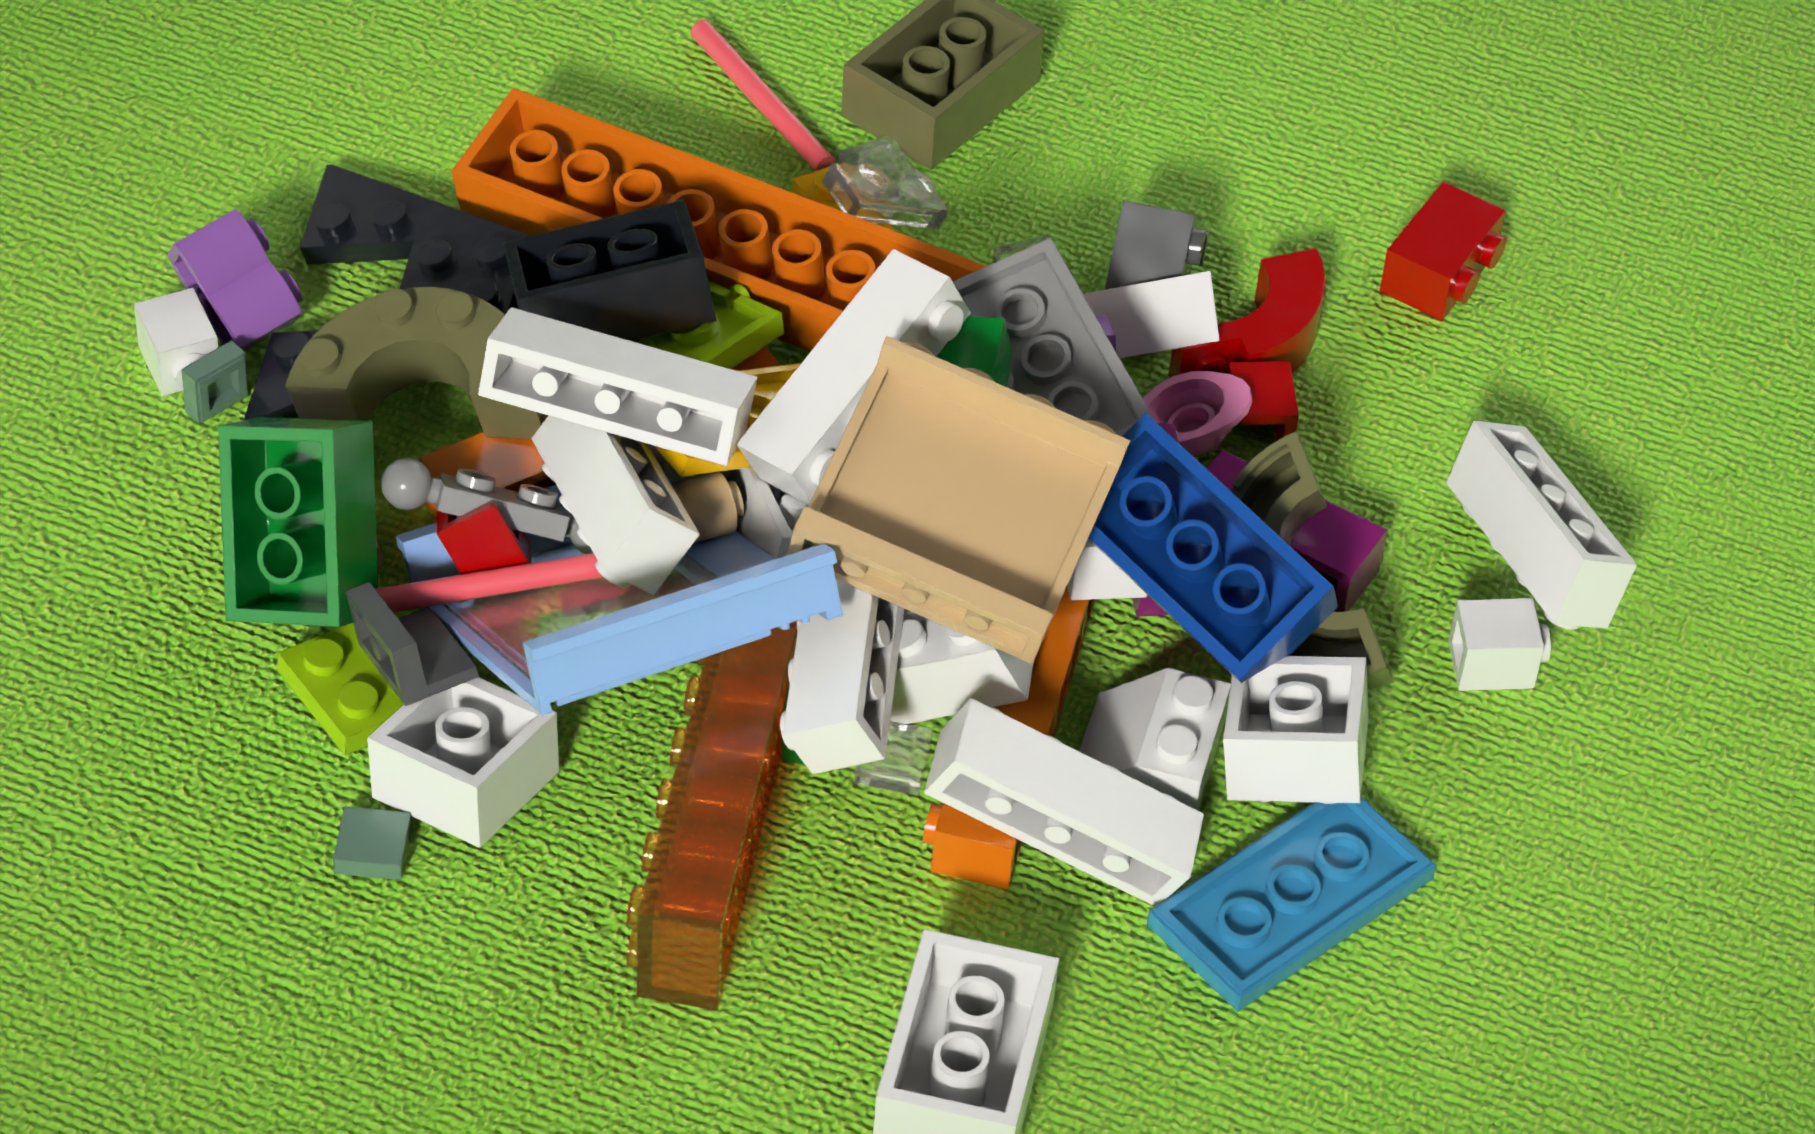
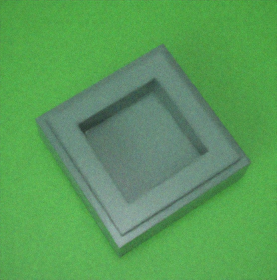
M232 340L181 369L185 412L198 424L205 422L249 395L245 352Z
M344 806L333 857L334 874L401 880L412 827L411 813Z

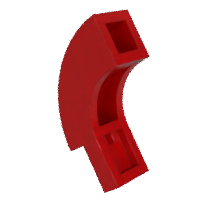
M1317 248L1261 259L1254 299L1257 309L1240 319L1217 324L1220 341L1172 349L1168 373L1169 378L1191 371H1212L1227 374L1229 362L1290 361L1293 374L1311 352L1318 331L1325 289V271Z

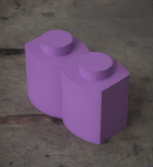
M237 209L174 243L167 256L186 289L194 288L222 346L232 340L245 352L271 337L272 333H277L295 323L302 313L298 305L302 302V294L293 277L286 270L278 272L268 260L265 252L269 250V242L259 224L252 218L245 220Z

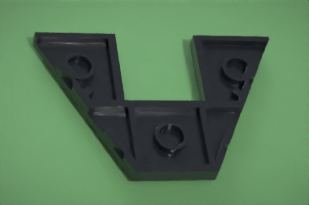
M331 164L326 165L300 249L307 265L408 259L400 289L439 287L462 291L492 304L506 315L511 307L519 308L503 242L529 235ZM292 331L271 334L244 420L258 417L284 418L297 413L285 385L296 358L317 331Z

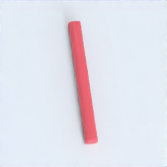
M700 20L694 24L690 32L691 37L813 170L817 171L835 165V158L711 23L708 20Z
M594 553L377 588L375 590L392 612H399L604 577L595 567V563L598 560Z

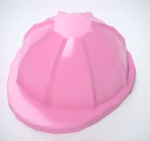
M1191 371L1173 376L1156 385L1143 398L1156 423H1174L1179 444L1194 458L1209 451L1218 450L1219 444L1231 432L1232 428L1248 414L1253 403L1251 389L1243 379L1231 374L1212 371Z

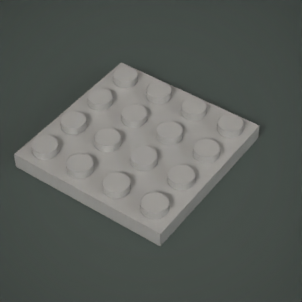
M1051 238L953 281L971 312L969 316L1005 319L1013 353L1007 388L1021 394L1041 396L1050 401L1056 409L1084 421L1094 420L1109 426L1119 436L1125 434L1145 413L1154 420Z

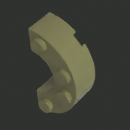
M413 287L390 289L342 311L318 330L304 346L292 366L285 385L299 419L369 421L372 412L389 395L412 384L436 381L459 386L470 394L485 437L531 439L548 417V415L478 396L487 340L505 314L479 297L448 288Z
M1293 432L1266 447L1246 465L1232 483L1233 489L1231 492L1289 546L1305 521L1327 507L1309 457L1297 432ZM1364 608L1344 612L1333 611L1293 653L1288 655L1366 657L1367 689L1381 687L1394 682L1373 624Z

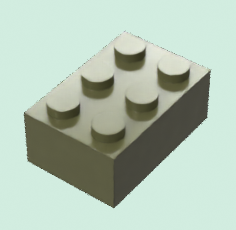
M925 0L844 64L841 116L932 170L1039 82L1044 30L993 0Z

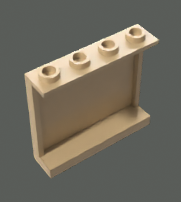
M886 335L877 365L809 506H804L797 520L787 555L825 543L835 550L837 563L833 564L837 580L1033 664L1119 471L1130 440L1116 435L1109 426L1094 420L1084 421L1058 410L1050 401L1041 396L1021 394L1000 385L983 371L974 368H961L935 357L929 349L920 344L900 342Z

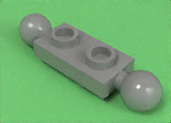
M402 458L392 462L382 475L381 489L383 495L396 508L411 510L428 502L436 504L437 511L463 516L489 502H494L498 505L511 529L562 542L565 536L570 537L573 545L584 554L593 553L591 547L578 536L577 530L579 525L573 514L561 503L557 502L558 494L551 490L522 484L519 492L495 487V478L469 469H458L456 477L440 473L439 478L432 477L426 465L412 458Z

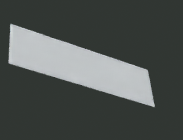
M1211 271L1083 294L1094 315L1107 316L1116 335V353L1119 358L1220 341Z

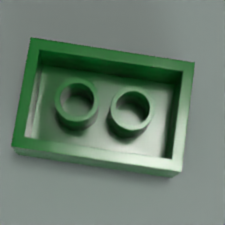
M258 417L219 425L225 621L341 627L353 623L345 591L368 582L375 589L378 588L373 421Z

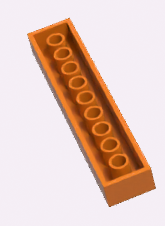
M516 88L511 89L451 170L461 211L520 231L529 236L684 199L703 255L708 280L727 289L736 284L742 285L748 291L752 300L782 312L784 334L776 339L809 352L812 351L893 249L949 276L952 282L986 267V265Z

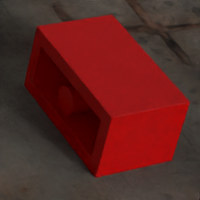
M1443 181L1387 249L1379 292L1443 321L1457 302L1465 304L1470 299L1482 270L1485 267L1493 269L1499 262L1507 243V237L1501 235L1506 210Z

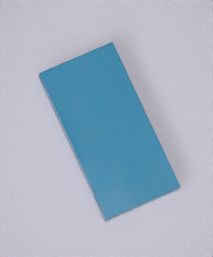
M1362 797L1360 803L1324 804L1313 802L1151 909L1148 915L1147 926L1239 1012L1431 881L1434 877L1436 864Z

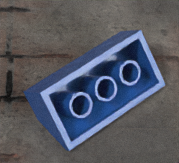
M1145 413L1121 436L1130 440V443L1088 540L1242 683L1293 653L1338 607L1334 586Z

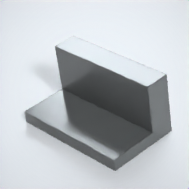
M370 582L345 591L359 646L405 706L479 677L476 665L429 606L397 618Z

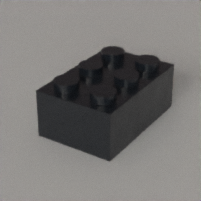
M684 199L503 242L519 310L636 343L640 339L668 332L673 334L689 333L699 328L702 324L717 321L703 255Z

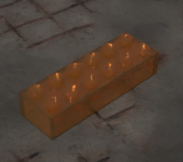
M798 621L789 623L790 629L782 630L777 627L771 629L770 636L698 659L697 665L704 666L700 677L690 676L688 680L683 713L685 716H690L686 728L676 727L670 752V766L677 767L672 780L663 778L661 781L656 804V819H662L658 832L648 831L642 854L641 871L648 874L644 886H633L627 911V926L633 927L628 944L626 966L637 969V997L718 1011L782 754L780 718L784 709L786 693H789L788 664L794 658Z

